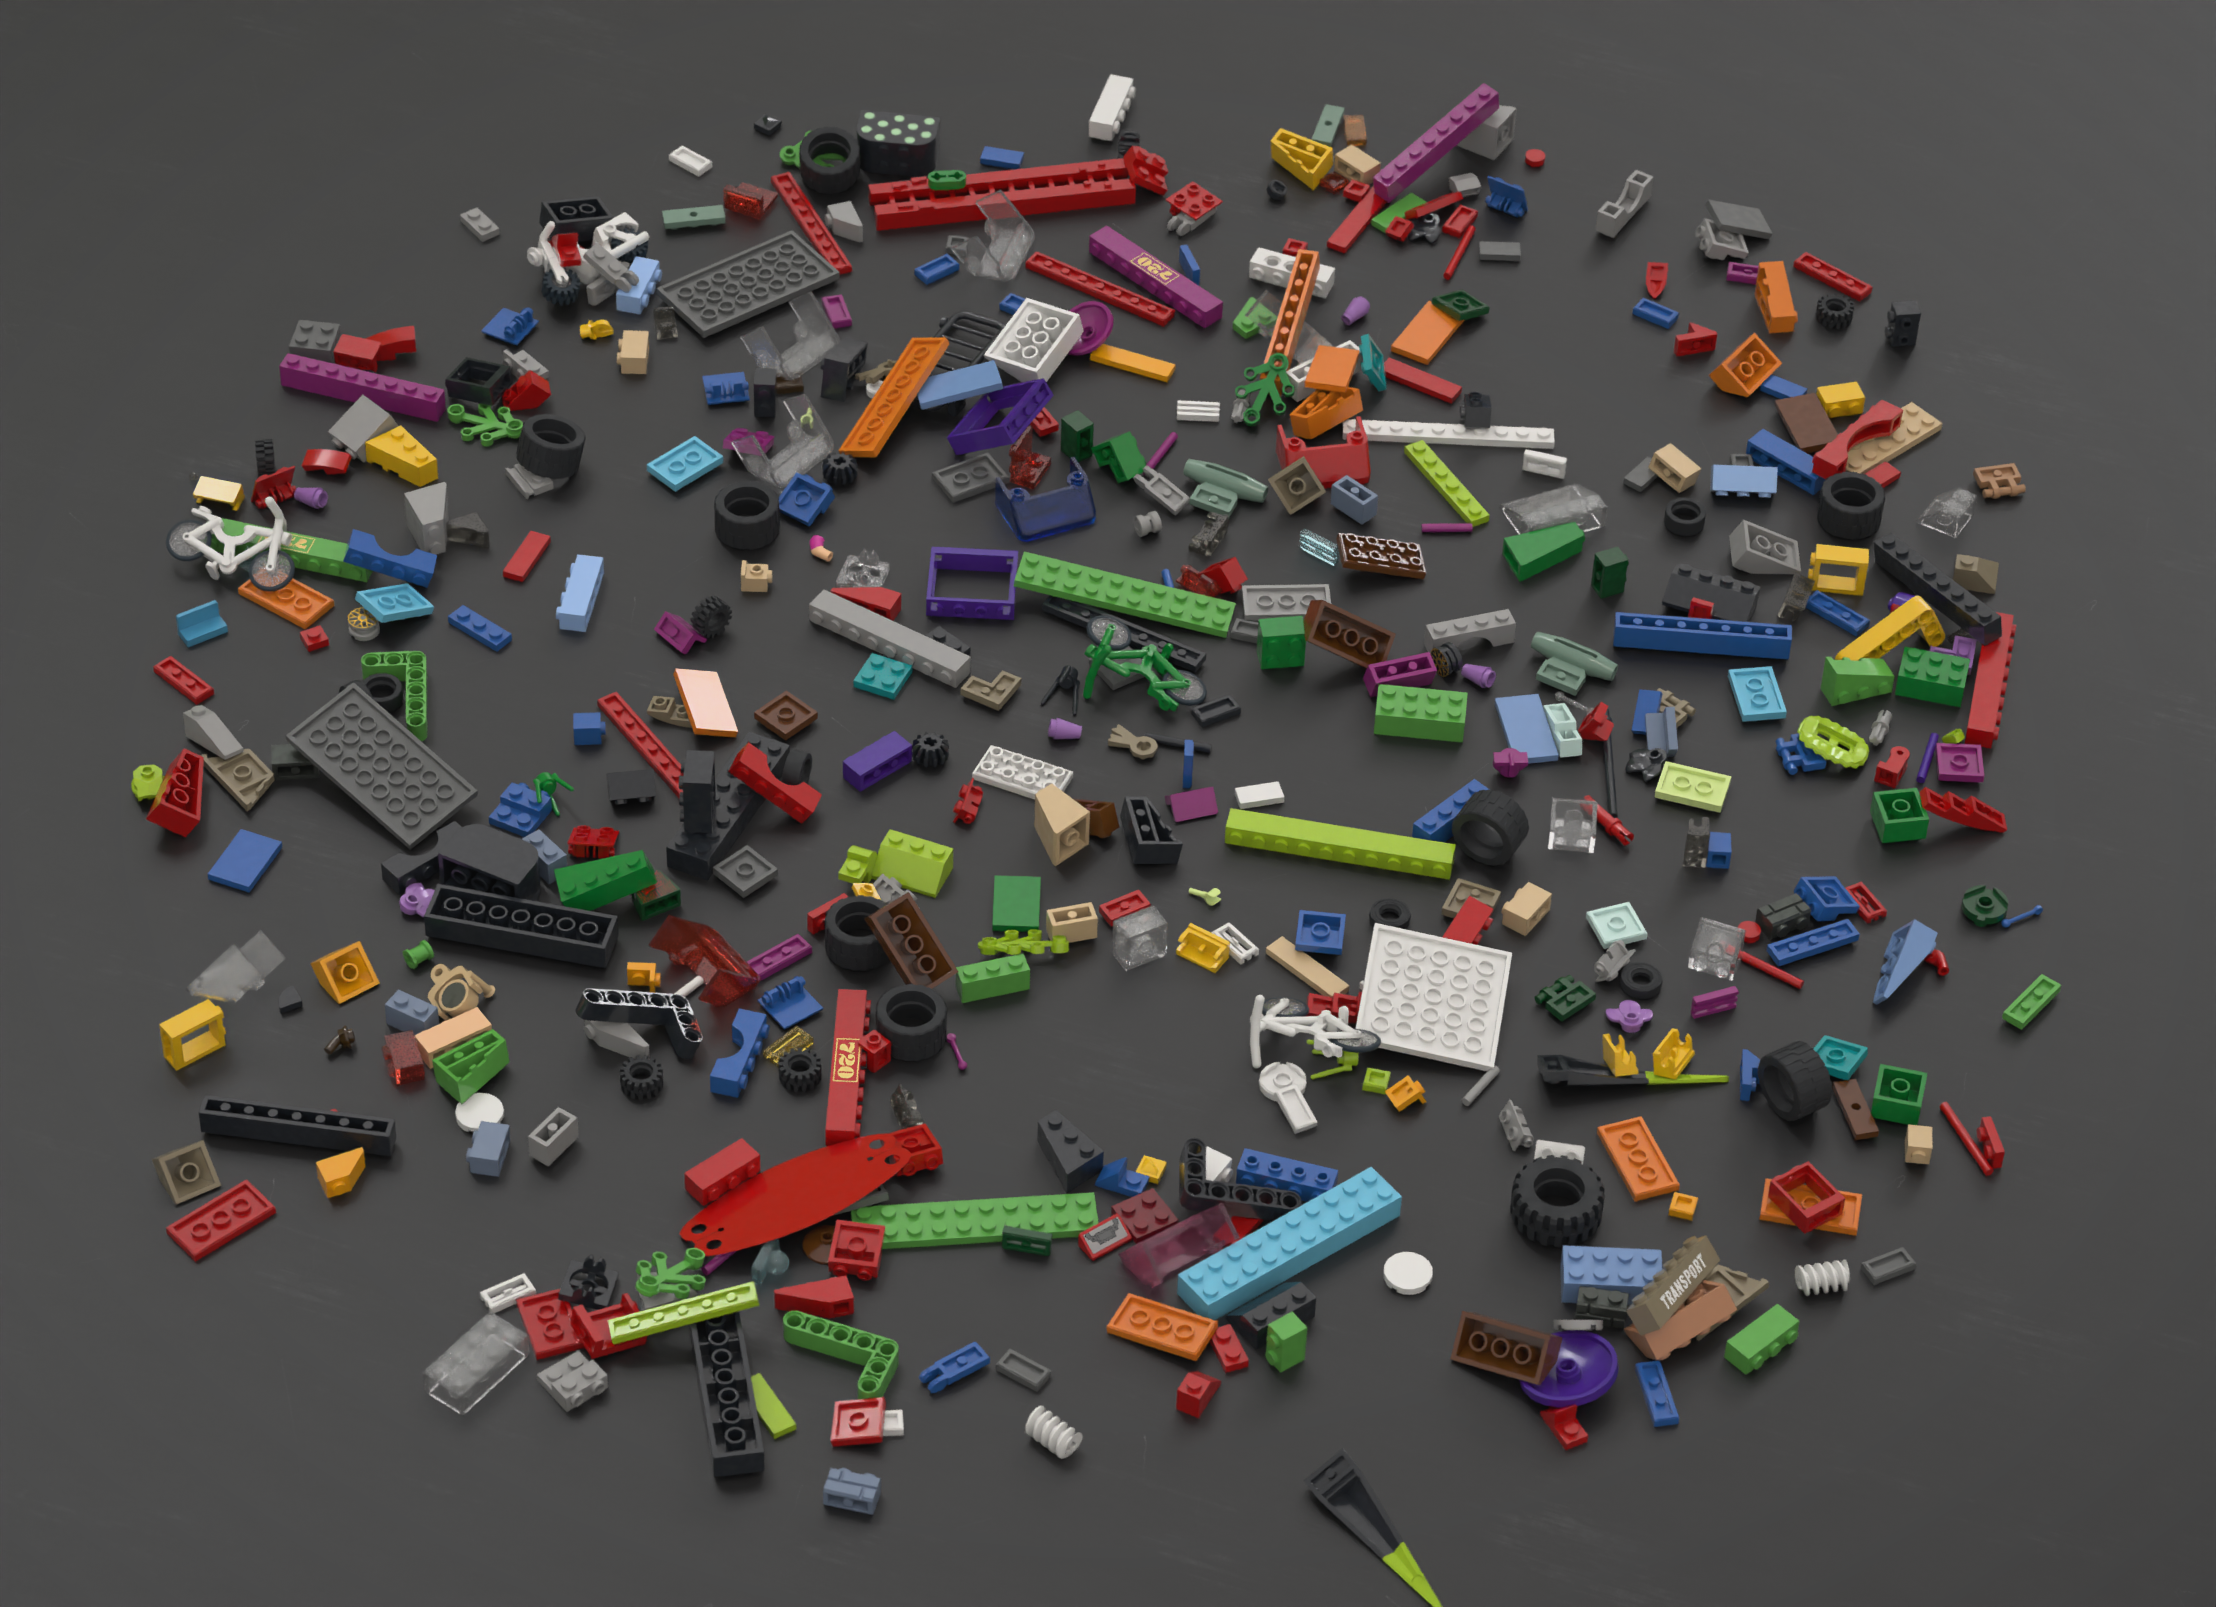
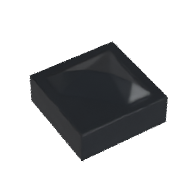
M764 114L754 123L755 130L769 136L782 126V120L768 114Z

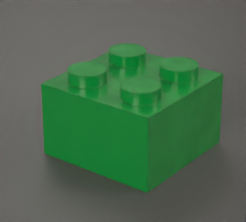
M1290 616L1259 619L1257 655L1260 668L1304 666L1306 641L1303 617Z
M1917 788L1873 792L1870 813L1882 843L1926 839L1929 817L1926 809L1922 808Z
M1880 1064L1871 1108L1873 1118L1907 1125H1918L1927 1073Z

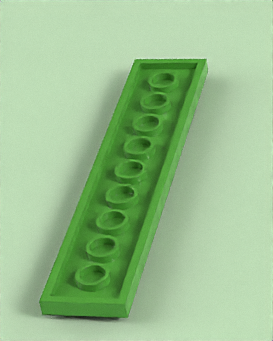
M1024 552L1014 580V587L1224 638L1227 637L1236 605L1234 602L1029 552Z
M1094 1192L865 1206L851 1210L852 1222L885 1226L886 1232L882 1249L1002 1242L1004 1226L1051 1233L1052 1239L1078 1237L1081 1232L1098 1224Z

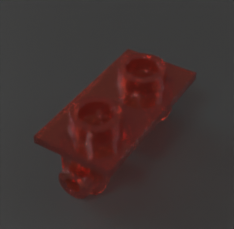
M1184 564L1180 569L1182 576L1176 579L1177 583L1193 593L1214 598L1223 591L1219 588L1217 581L1210 579L1204 574L1200 576L1199 571L1192 568L1191 565Z

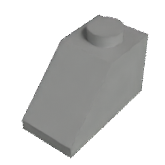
M851 201L828 205L825 222L827 226H830L833 234L857 242H863V225Z

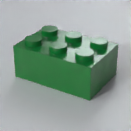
M1905 646L1895 695L1961 707L1970 659Z

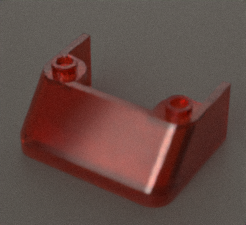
M669 915L649 943L651 948L666 951L670 955V961L679 966L681 964L687 965L697 976H701L707 986L698 999L711 1003L718 1008L720 1006L726 1007L752 991L762 980L737 951L715 929L708 925Z

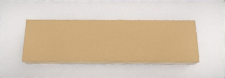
M1283 936L1266 947L1267 955L1323 996L1332 997L1334 992L1341 994L1349 992L1350 985L1305 952L1295 950V945Z

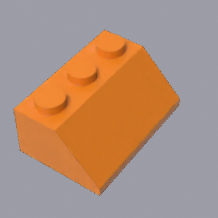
M1753 333L1708 376L1722 391L1748 397L1782 362L1756 333Z

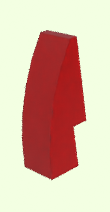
M414 326L390 329L366 338L381 342V348L376 356L377 361L396 360L395 353L416 352Z

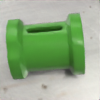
M422 940L418 946L410 950H404L403 957L406 964L410 968L415 969L419 963L426 959H433L434 953L429 943Z

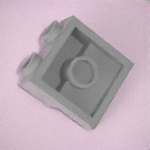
M1704 218L1701 225L1696 229V237H1699L1701 240L1700 249L1704 250L1705 255L1709 258L1724 260L1728 254L1732 257L1745 259L1749 253L1742 234L1718 230L1713 220Z
M579 1351L537 1374V1381L566 1412L580 1406L584 1401L601 1394L608 1388L607 1374L593 1359L588 1361Z

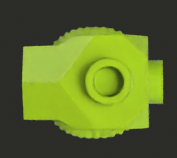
M143 765L133 771L131 790L138 798V802L145 798L153 799L156 797L164 779L163 771L158 766Z

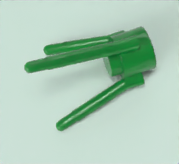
M548 772L540 773L533 780L537 802L539 804L542 802L541 790L547 792L551 797L553 811L556 816H560L552 796L557 787L556 782L571 792L574 791V788L560 779L557 773L552 775Z

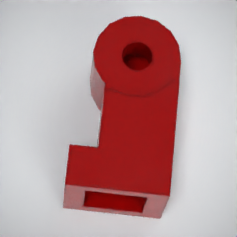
M1901 746L1893 747L1886 763L1880 761L1877 765L1874 781L1895 789L1907 770V761L1910 756L1909 750Z

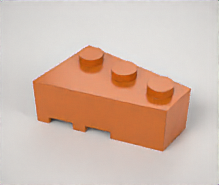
M1783 261L1760 262L1755 297L1769 334L1793 332L1794 324L1798 321L1797 311L1794 310Z
M1348 387L1346 393L1316 389L1290 414L1294 436L1313 439L1363 411L1360 390Z

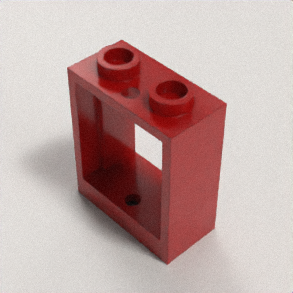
M1809 1161L1800 1166L1793 1167L1782 1175L1775 1176L1770 1181L1768 1197L1804 1234L1843 1214L1845 1197ZM1806 1184L1822 1201L1803 1210L1787 1192Z

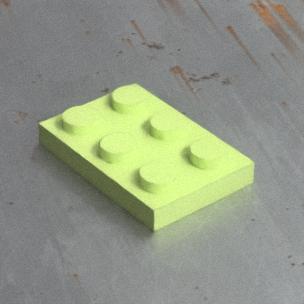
M1665 761L1655 790V798L1721 813L1731 783V776Z

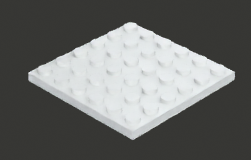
M1375 923L1355 1029L1367 1030L1378 1035L1381 1039V1044L1378 1048L1484 1071L1493 1069L1512 953ZM1366 1036L1353 1039L1355 1042L1364 1045L1375 1043L1373 1039Z

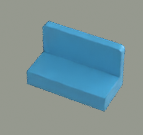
M216 600L176 615L178 635L187 647L228 632L227 624L219 615Z

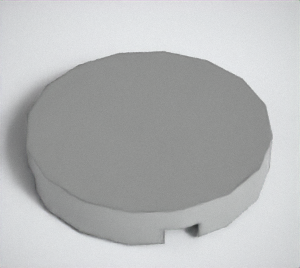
M1553 1320V1329L1592 1330L1595 1329V1325L1596 1330L1603 1329V1320Z

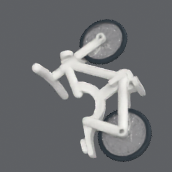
M267 497L265 503L275 516L273 529L246 525L242 535L228 536L222 531L224 528L223 520L212 515L211 510L200 506L199 509L193 508L191 512L193 516L207 520V523L204 524L201 521L191 519L181 521L170 529L166 537L167 550L174 558L181 561H193L204 556L212 561H208L205 566L210 577L218 580L220 577L219 567L224 574H231L236 571L237 565L270 547L269 550L257 555L249 567V578L255 587L268 592L280 590L290 583L295 573V565L292 558L287 553L280 551L281 544L288 546L291 543L292 534L284 532L287 531L285 517L272 497ZM212 534L221 543L225 544L224 555L210 548ZM256 535L268 537L235 556L237 545L252 541Z
M1257 995L1250 1017V1049L1252 1066L1254 1068L1261 1066L1259 1038L1260 1032L1266 1029L1290 1037L1295 1036L1299 1032L1314 1035V1048L1322 1051L1324 1056L1328 1058L1332 1056L1342 1057V1050L1357 1053L1373 1051L1381 1044L1380 1037L1375 1033L1362 1029H1353L1348 1026L1349 1010L1346 1006L1339 1008L1338 1018L1333 1016L1329 1010H1323L1319 1016H1306L1309 1013V1007L1303 1001L1287 997L1265 1000L1263 995Z

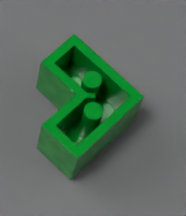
M1130 431L1091 447L1099 467L1109 464L1118 483L1129 480L1136 474L1143 473V468L1146 466L1145 458L1140 454L1137 441Z

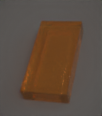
M1343 115L1347 145H1367L1363 115Z

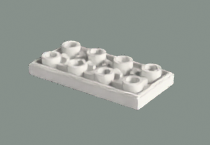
M991 745L972 773V778L976 781L1035 799V794L1051 783L1064 792L1073 778V771Z

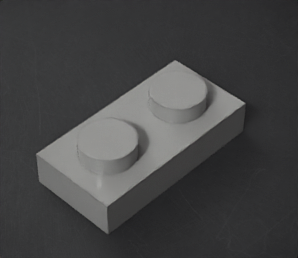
M478 208L460 214V221L482 242L500 235L499 227Z

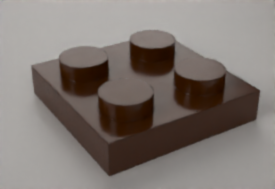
M786 690L755 711L754 719L786 741L818 719V712Z

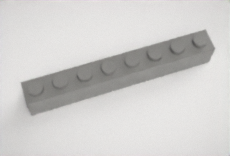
M823 590L809 604V620L815 624L821 625L896 661L912 665V668L956 688L970 674V656L829 591Z

